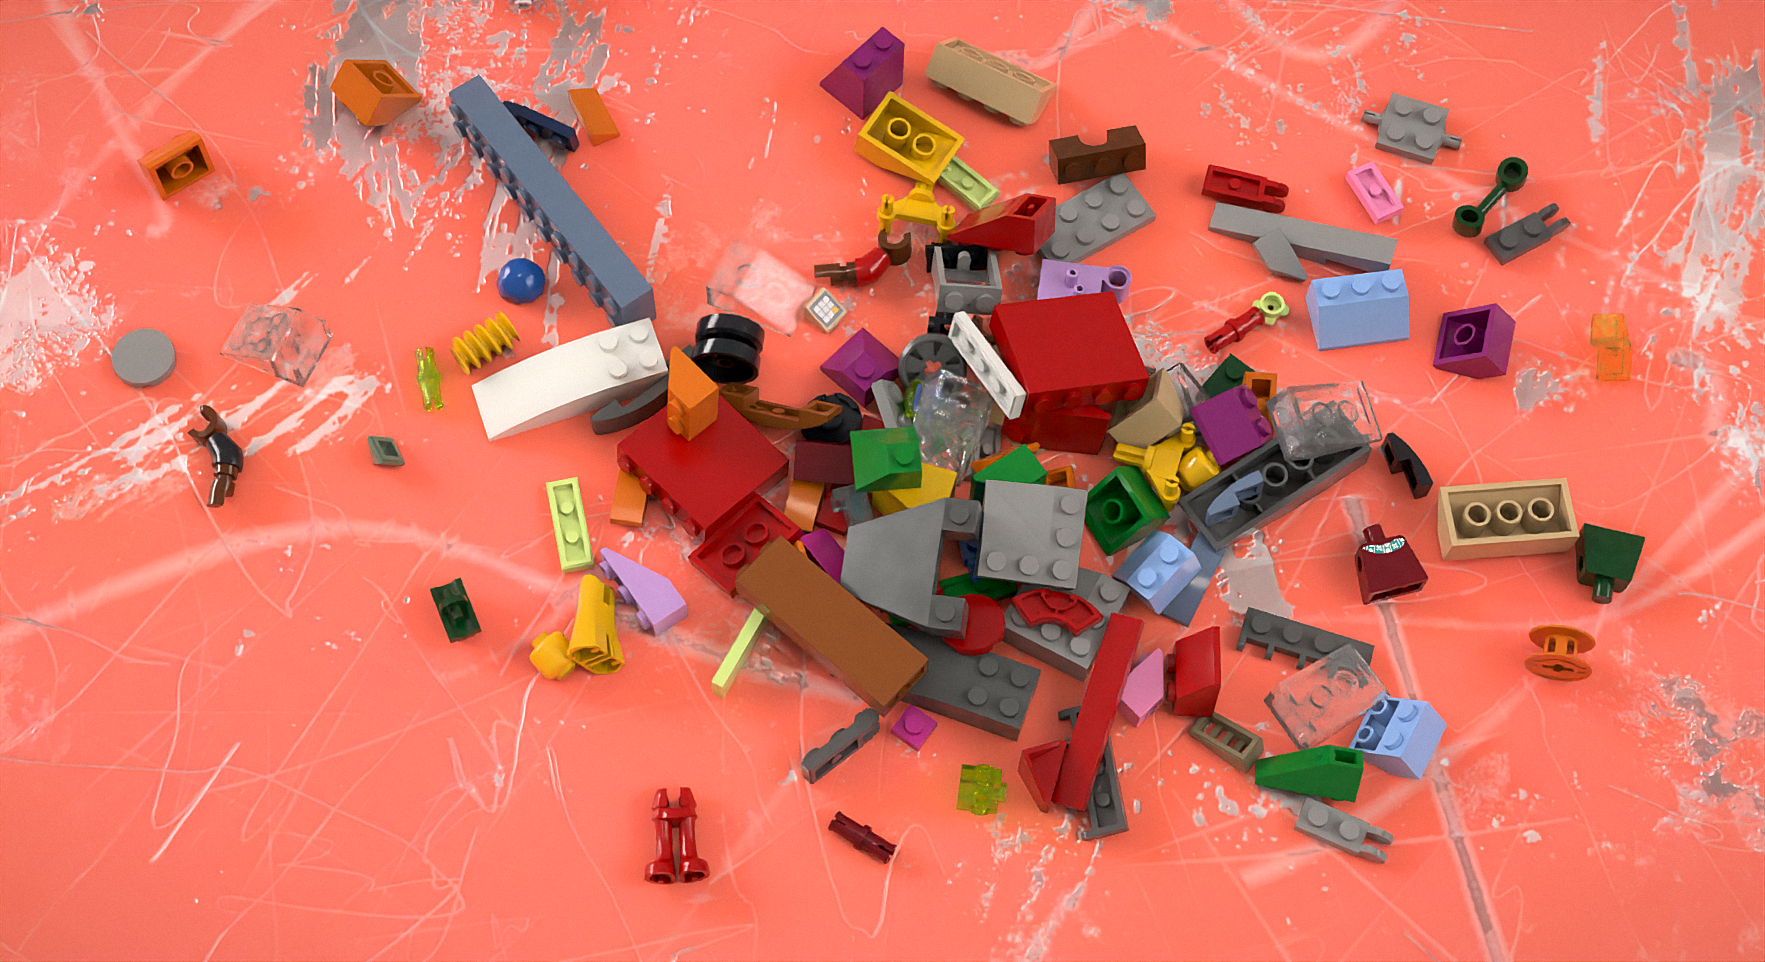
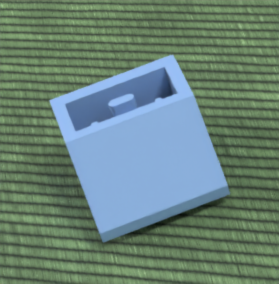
M1375 695L1349 748L1363 750L1364 761L1393 776L1420 780L1447 727V723L1429 702Z

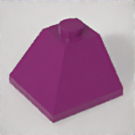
M862 327L820 366V370L865 408L875 399L871 388L872 383L881 379L893 382L899 377V358Z

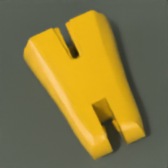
M587 574L583 576L580 583L577 615L567 657L596 675H608L618 672L625 664L615 626V591L594 575Z

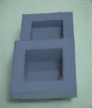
M1259 470L1248 474L1230 485L1212 502L1207 509L1205 517L1207 527L1237 516L1240 505L1239 501L1261 493L1264 479Z

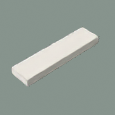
M965 311L955 313L948 337L952 339L954 346L1009 419L1018 418L1027 393Z

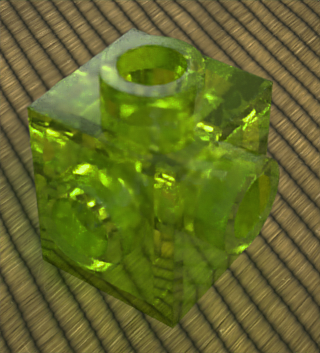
M962 764L956 809L970 811L980 816L988 814L997 815L998 802L1005 803L1007 783L1001 782L1002 769H996L988 764H979L977 766Z

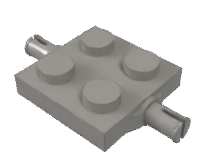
M1392 92L1388 106L1382 114L1365 109L1361 121L1378 125V138L1374 148L1430 165L1433 164L1436 152L1441 145L1459 150L1463 139L1462 137L1446 133L1445 123L1449 109Z

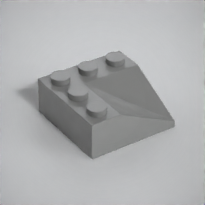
M986 480L982 506L983 517L973 577L1064 590L1076 589L1088 490Z
M1078 567L1076 589L1073 590L1022 584L1015 596L1035 589H1050V591H1059L1067 594L1073 593L1087 600L1104 616L1101 622L1075 638L1067 629L1055 624H1040L1029 629L1011 603L1004 614L1006 629L1001 641L1084 683L1096 661L1111 612L1121 615L1128 601L1131 588L1102 573Z

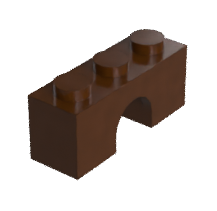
M1136 125L1107 130V142L1097 146L1082 143L1078 135L1049 140V166L1058 185L1146 169V143Z

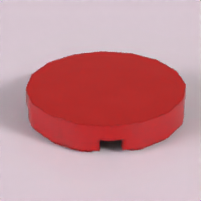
M968 594L959 596L958 598H965L969 605L965 639L942 637V640L961 655L976 656L988 653L998 641L999 643L1001 642L1005 634L1006 622L1002 608L995 600L985 595Z

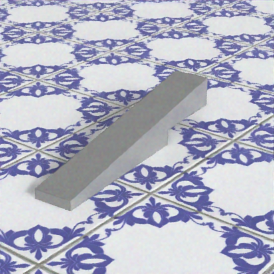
M1216 202L1208 227V231L1251 244L1279 227L1297 257L1325 265L1326 259L1369 272L1389 270L1398 241L1395 238Z

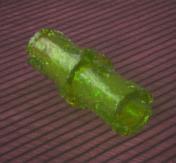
M421 347L414 352L419 373L416 376L417 385L421 387L424 410L433 411L431 399H434L437 411L444 406L439 386L442 382L441 374L436 369L434 349L425 347L427 359H424Z

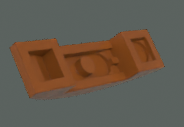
M731 382L719 389V394L744 418L772 428L788 430L812 428L830 421L843 412L842 405L813 400L803 408L759 400L758 387Z

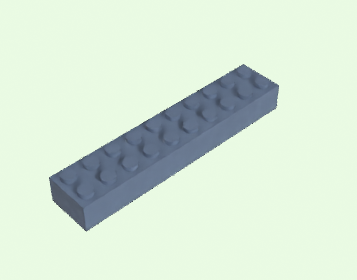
M478 74L448 92L451 101L449 110L455 119L453 126L458 135L469 140V146L478 159L483 158L487 163L486 168L493 179L499 178L508 198L511 201L516 199L521 205L519 208L528 222L533 220L537 225L536 229L541 239L545 243L550 242L555 248L554 253L562 265L566 263L569 265L576 283L580 287L585 285L589 290L588 295L592 303L597 308L602 307L607 313L606 318L611 327L615 328L649 317L651 321L655 320L657 317L651 285L483 78Z

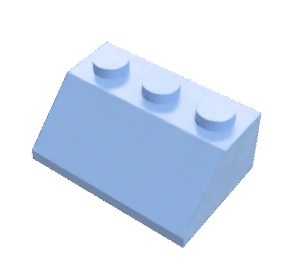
M1402 269L1311 280L1305 300L1318 352L1409 340V294Z

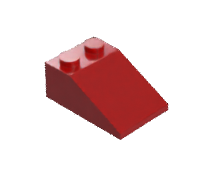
M1094 405L1078 406L1073 409L1048 410L1043 413L1023 414L1021 410L1018 418L1009 419L1005 414L1000 433L1007 436L1011 441L1019 442L1022 445L1038 442L1040 445L1039 449L1098 455L1112 415Z

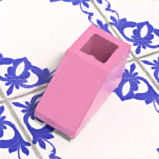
M1159 648L1151 655L1145 652L1134 663L1135 669L1128 675L1118 706V711L1135 728L1141 725L1160 707L1163 699V652Z

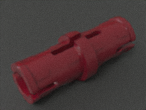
M841 811L835 814L834 817L836 819H832L828 830L853 843V848L856 850L863 849L881 860L884 864L890 861V855L893 856L897 845L872 832V827L869 825L862 826L844 815Z

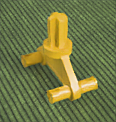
M917 180L915 189L910 191L909 195L903 199L894 202V196L890 194L887 201L888 194L882 195L881 207L877 210L878 232L880 233L885 228V232L889 235L891 233V223L898 219L936 226L939 232L938 243H943L944 239L945 243H950L951 241L947 240V235L956 227V221L953 219L955 208L950 205L949 212L948 205H944L941 208L935 202V196L932 193L934 185Z
M1184 423L1181 426L1180 433L1155 446L1148 445L1147 450L1118 443L1115 447L1114 460L1141 467V473L1147 474V477H1149L1163 501L1162 504L1167 512L1173 511L1175 503L1180 499L1179 479L1176 477L1180 460L1195 447L1196 437L1193 434L1195 427L1191 423Z

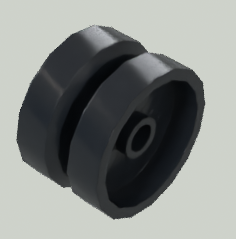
M727 313L707 315L702 317L697 323L695 333L696 345L693 347L691 360L713 382L729 384L731 382L746 384L752 382L759 376L761 364L759 354L763 351L765 331L758 323L739 315Z

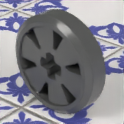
M935 332L925 333L913 338L904 347L899 359L898 372L902 385L914 397L918 384L955 395L962 388L966 380L967 362L954 346L952 339L947 335ZM929 360L933 363L939 361L942 365L938 367L940 373L937 375L933 372L927 374L924 370L927 368L926 362Z

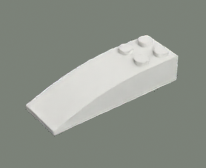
M649 317L585 336L527 358L472 385V389L488 440L491 442L603 408L614 399L620 403L636 398L667 376L669 371Z

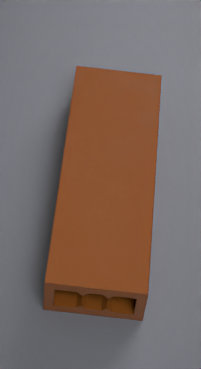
M781 535L774 542H767L759 551V557L751 565L749 563L745 564L737 573L735 580L736 590L742 598L883 718L928 672L929 659Z

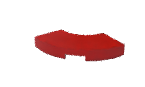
M1050 589L1027 591L1011 598L1010 602L1029 629L1040 624H1055L1067 629L1075 638L1101 622L1104 617L1098 609L1082 597L1073 593L1067 594L1059 591H1050Z

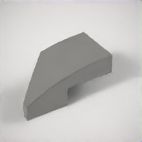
M1279 227L1253 242L1252 247L1267 270L1272 272L1271 275L1290 277L1300 282L1308 279L1297 255Z

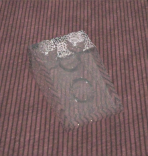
M732 237L706 285L707 304L728 313L749 318L760 326L791 338L804 314V307L812 299L817 285L763 249Z
M1363 381L1287 386L1266 402L1285 461L1312 459L1379 442L1383 439Z
M1350 642L1277 683L1263 701L1299 751L1314 748L1328 740L1386 700L1390 694Z

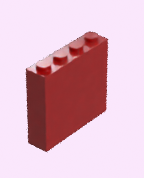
M1113 291L994 305L989 327L1003 363L1027 393L1022 407L1023 414L1043 413L1048 410L1073 409L1078 406L1103 405L1108 402L1133 401L1143 398L1150 377Z
M720 394L718 397L717 420L690 441L681 433L676 434L667 423L668 406H666L617 444V463L626 474L632 472L639 478L638 482L642 490L648 495L653 494L660 501L663 510L668 515H675L682 522L685 531L691 537H697L702 542L706 541L757 494L760 496L765 495L788 476L790 460Z

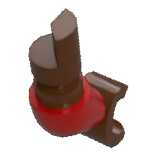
M881 230L878 234V248L875 247L864 256L855 258L853 262H846V266H840V263L814 265L815 278L830 277L831 286L842 285V281H848V284H857V287L873 284L879 280L890 265H902L910 259L912 254L911 233L903 234L904 239L901 242L891 244L887 242V233Z

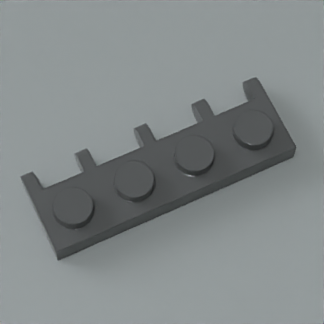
M1248 607L1236 650L1242 652L1246 643L1266 649L1264 659L1271 661L1274 651L1298 658L1296 669L1303 670L1305 661L1330 668L1328 679L1334 680L1337 671L1358 677L1356 687L1363 689L1375 645Z
M1081 705L1059 711V720L1071 719L1074 730ZM1110 735L1086 807V811H1089L1092 830L1081 833L1082 841H1091L1129 831ZM1071 738L1064 740L1067 741L1066 749H1068Z

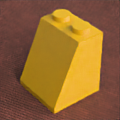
M921 462V488L869 492L872 493V506L886 516L942 498H954L957 472Z

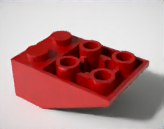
M1026 193L969 213L947 235V240L956 241L963 246L974 244L986 246L987 249L992 251L1009 250L1015 251L1016 254L1021 256L1034 255L1055 232L1056 198Z

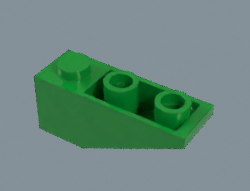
M1325 745L1258 759L1255 763V784L1269 789L1278 788L1295 791L1302 795L1311 794L1328 797L1335 801L1355 802L1364 770L1363 750Z

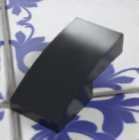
M1388 433L1381 445V450L1391 474L1404 472L1414 499L1426 497L1433 485L1429 472L1406 442L1395 433Z

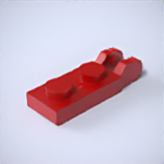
M1210 164L1207 168L1201 195L1259 209L1261 207L1266 212L1281 214L1285 210L1286 203L1278 197H1287L1289 187L1285 184L1268 180V177Z

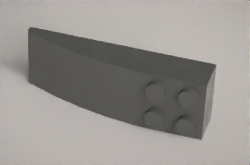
M1332 400L1179 499L1177 503L1216 553L1283 517L1366 464L1372 448ZM1259 470L1264 479L1261 493L1239 501L1240 505L1237 516L1207 527L1205 517L1207 509L1212 502L1230 485L1248 474Z
M886 623L929 659L928 672L900 701L1017 742L1038 685L1040 669L992 652L976 656L961 655L955 652L948 644L946 645L942 637Z

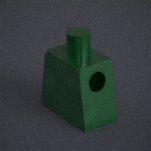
M1584 523L1579 530L1580 537L1575 542L1577 581L1582 585L1593 587L1592 601L1599 604H1609L1612 602L1613 592L1622 593L1630 584L1645 542V537Z

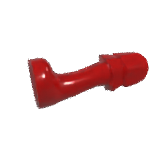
M680 787L679 806L681 807L668 808L667 788L657 789L651 808L654 811L652 821L655 823L656 858L655 861L646 865L644 872L645 880L662 885H670L676 882L672 828L676 827L679 828L680 845L679 880L682 883H693L708 878L710 875L709 865L704 859L698 858L696 850L695 820L698 816L695 811L697 804L689 787Z

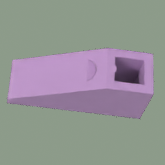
M606 547L600 550L602 562L599 564L601 571L609 581L614 579L619 585V588H617L619 596L626 605L631 603L637 610L635 617L644 630L650 628L656 637L688 616L686 602L668 578Z

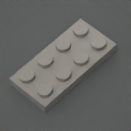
M1125 173L1116 174L1057 205L1055 232L1037 252L1042 259L1079 263L1154 222L1156 213Z

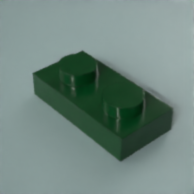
M1230 353L1193 395L1192 402L1198 405L1225 391L1242 385L1245 372L1256 371Z

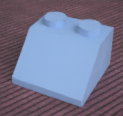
M1154 529L1111 576L1114 580L1130 587L1131 594L1159 615L1196 576L1202 567L1195 554L1171 534Z

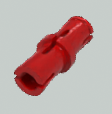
M1253 306L1236 319H1228L1223 327L1204 337V343L1207 348L1213 345L1209 351L1216 354L1230 343L1241 341L1246 333L1265 323L1262 312L1258 315L1255 314L1260 309Z

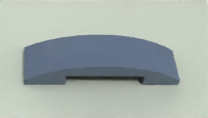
M1198 532L1189 550L1195 554L1202 569L1168 604L1160 615L1188 628L1228 547L1215 553L1202 534Z

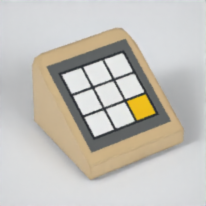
M824 287L804 307V318L827 335L847 315L846 309Z

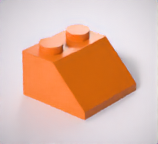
M345 59L329 87L338 97V101L348 107L361 124L368 127L388 125L422 99V96L386 60Z
M192 130L175 136L168 143L156 150L147 152L142 158L137 160L144 176L162 201L216 171L202 137Z
M675 345L670 350L667 423L676 434L681 433L690 441L717 420L719 386Z

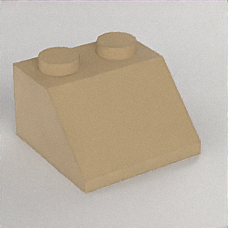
M1164 368L1149 376L1150 379L1143 398L1133 401L1123 400L1114 402L1111 412L1112 417L1107 431L1118 443L1147 450L1148 445L1154 446L1158 440L1164 436L1170 437L1181 428L1184 408L1168 372Z

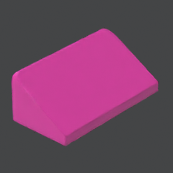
M826 528L801 537L799 541L801 540L804 544L807 558L840 584L845 552Z

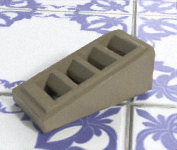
M1215 711L1212 717H1199L1188 731L1191 737L1244 774L1249 772L1264 751L1263 738ZM1212 722L1215 723L1216 726L1209 735L1204 733ZM1223 730L1227 732L1221 741L1216 740ZM1234 739H1237L1238 742L1234 745L1233 748H1230L1229 745L1232 743V741Z

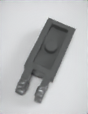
M1552 203L1542 208L1538 213L1534 212L1486 237L1484 243L1501 266L1547 243L1553 236L1567 229L1571 222L1567 217H1564L1547 227L1544 221L1553 217L1560 209L1556 203Z
M866 708L855 715L852 725L846 729L841 728L831 736L829 742L820 749L817 747L809 751L801 762L803 777L809 784L817 782L862 748L865 743L873 738V735L879 733V714L874 709Z

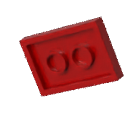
M757 494L688 556V559L695 568L733 599L738 595L735 583L737 573L745 564L749 563L751 565L759 557V551L767 542H774L781 535L793 545L803 536L800 527Z

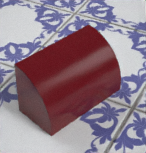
M797 439L793 480L855 485L851 444Z

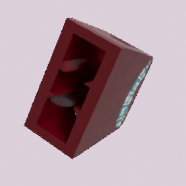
M1380 524L1365 528L1362 532L1367 543L1359 546L1355 554V565L1363 604L1367 605L1422 591L1429 578L1405 537L1397 535L1386 538Z

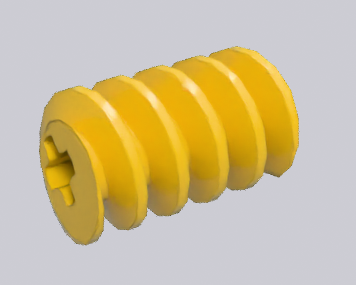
M498 311L495 314L496 322L491 318H486L484 320L485 328L480 324H476L474 326V334L468 330L464 331V341L459 337L452 339L453 348L449 345V349L460 368L467 375L471 374L469 364L472 363L480 369L481 357L490 363L492 362L491 351L502 356L501 345L504 344L512 350L514 349L512 339L515 338L520 342L516 330L502 312Z

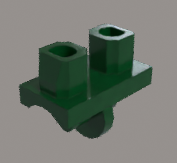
M461 577L446 585L430 589L450 643L463 641L482 632Z

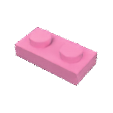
M1373 161L1347 172L1346 181L1376 225L1402 214L1404 206Z

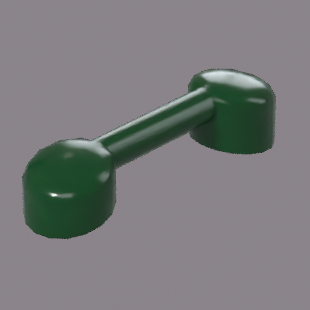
M1518 157L1504 159L1497 169L1495 180L1497 185L1477 207L1463 205L1456 209L1452 227L1458 235L1465 238H1473L1481 233L1485 215L1506 192H1514L1524 186L1528 175L1526 162Z

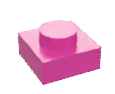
M910 704L891 728V734L918 752L937 727V721Z

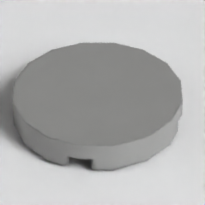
M140 328L128 332L118 340L112 351L111 362L116 375L124 384L134 388H143V386L148 385L152 387L159 385L170 377L176 367L177 359L175 358L176 351L172 341L163 332L155 329Z

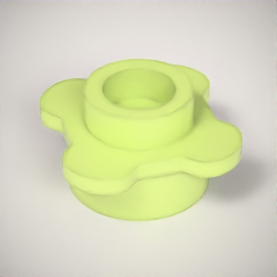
M1268 292L1261 297V300H1255L1252 304V307L1256 306L1260 309L1258 313H1263L1265 324L1273 325L1276 319L1281 316L1285 317L1289 313V307L1276 292Z

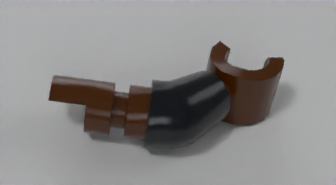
M201 405L200 413L210 423L203 431L191 429L187 433L199 445L205 446L213 459V475L216 478L212 479L206 506L219 508L223 506L225 497H232L234 495L236 484L232 481L237 480L238 473L243 471L244 456L242 449L227 435V425L212 407Z

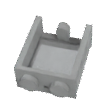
M935 246L930 276H933L937 305L936 312L957 313L965 311L966 314L992 315L994 305H999L1001 302L1003 290L996 251L989 250L986 271L970 270L971 258L967 251H962L958 254L956 269H947L943 265L941 247Z

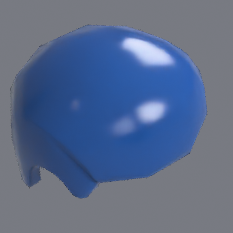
M515 258L508 261L501 268L497 280L500 296L513 301L516 305L535 301L542 295L546 284L543 269L532 260L526 258Z

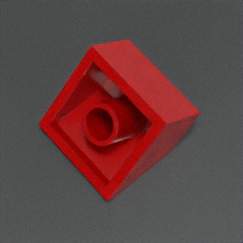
M1212 626L1175 641L1173 653L1167 654L1166 673L1172 674V682L1167 683L1166 701L1172 702V715L1213 716L1222 685L1220 626Z

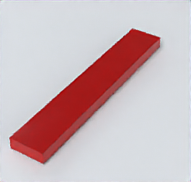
M1111 612L1053 792L1051 802L1082 812L1086 811L1145 623L1141 619Z

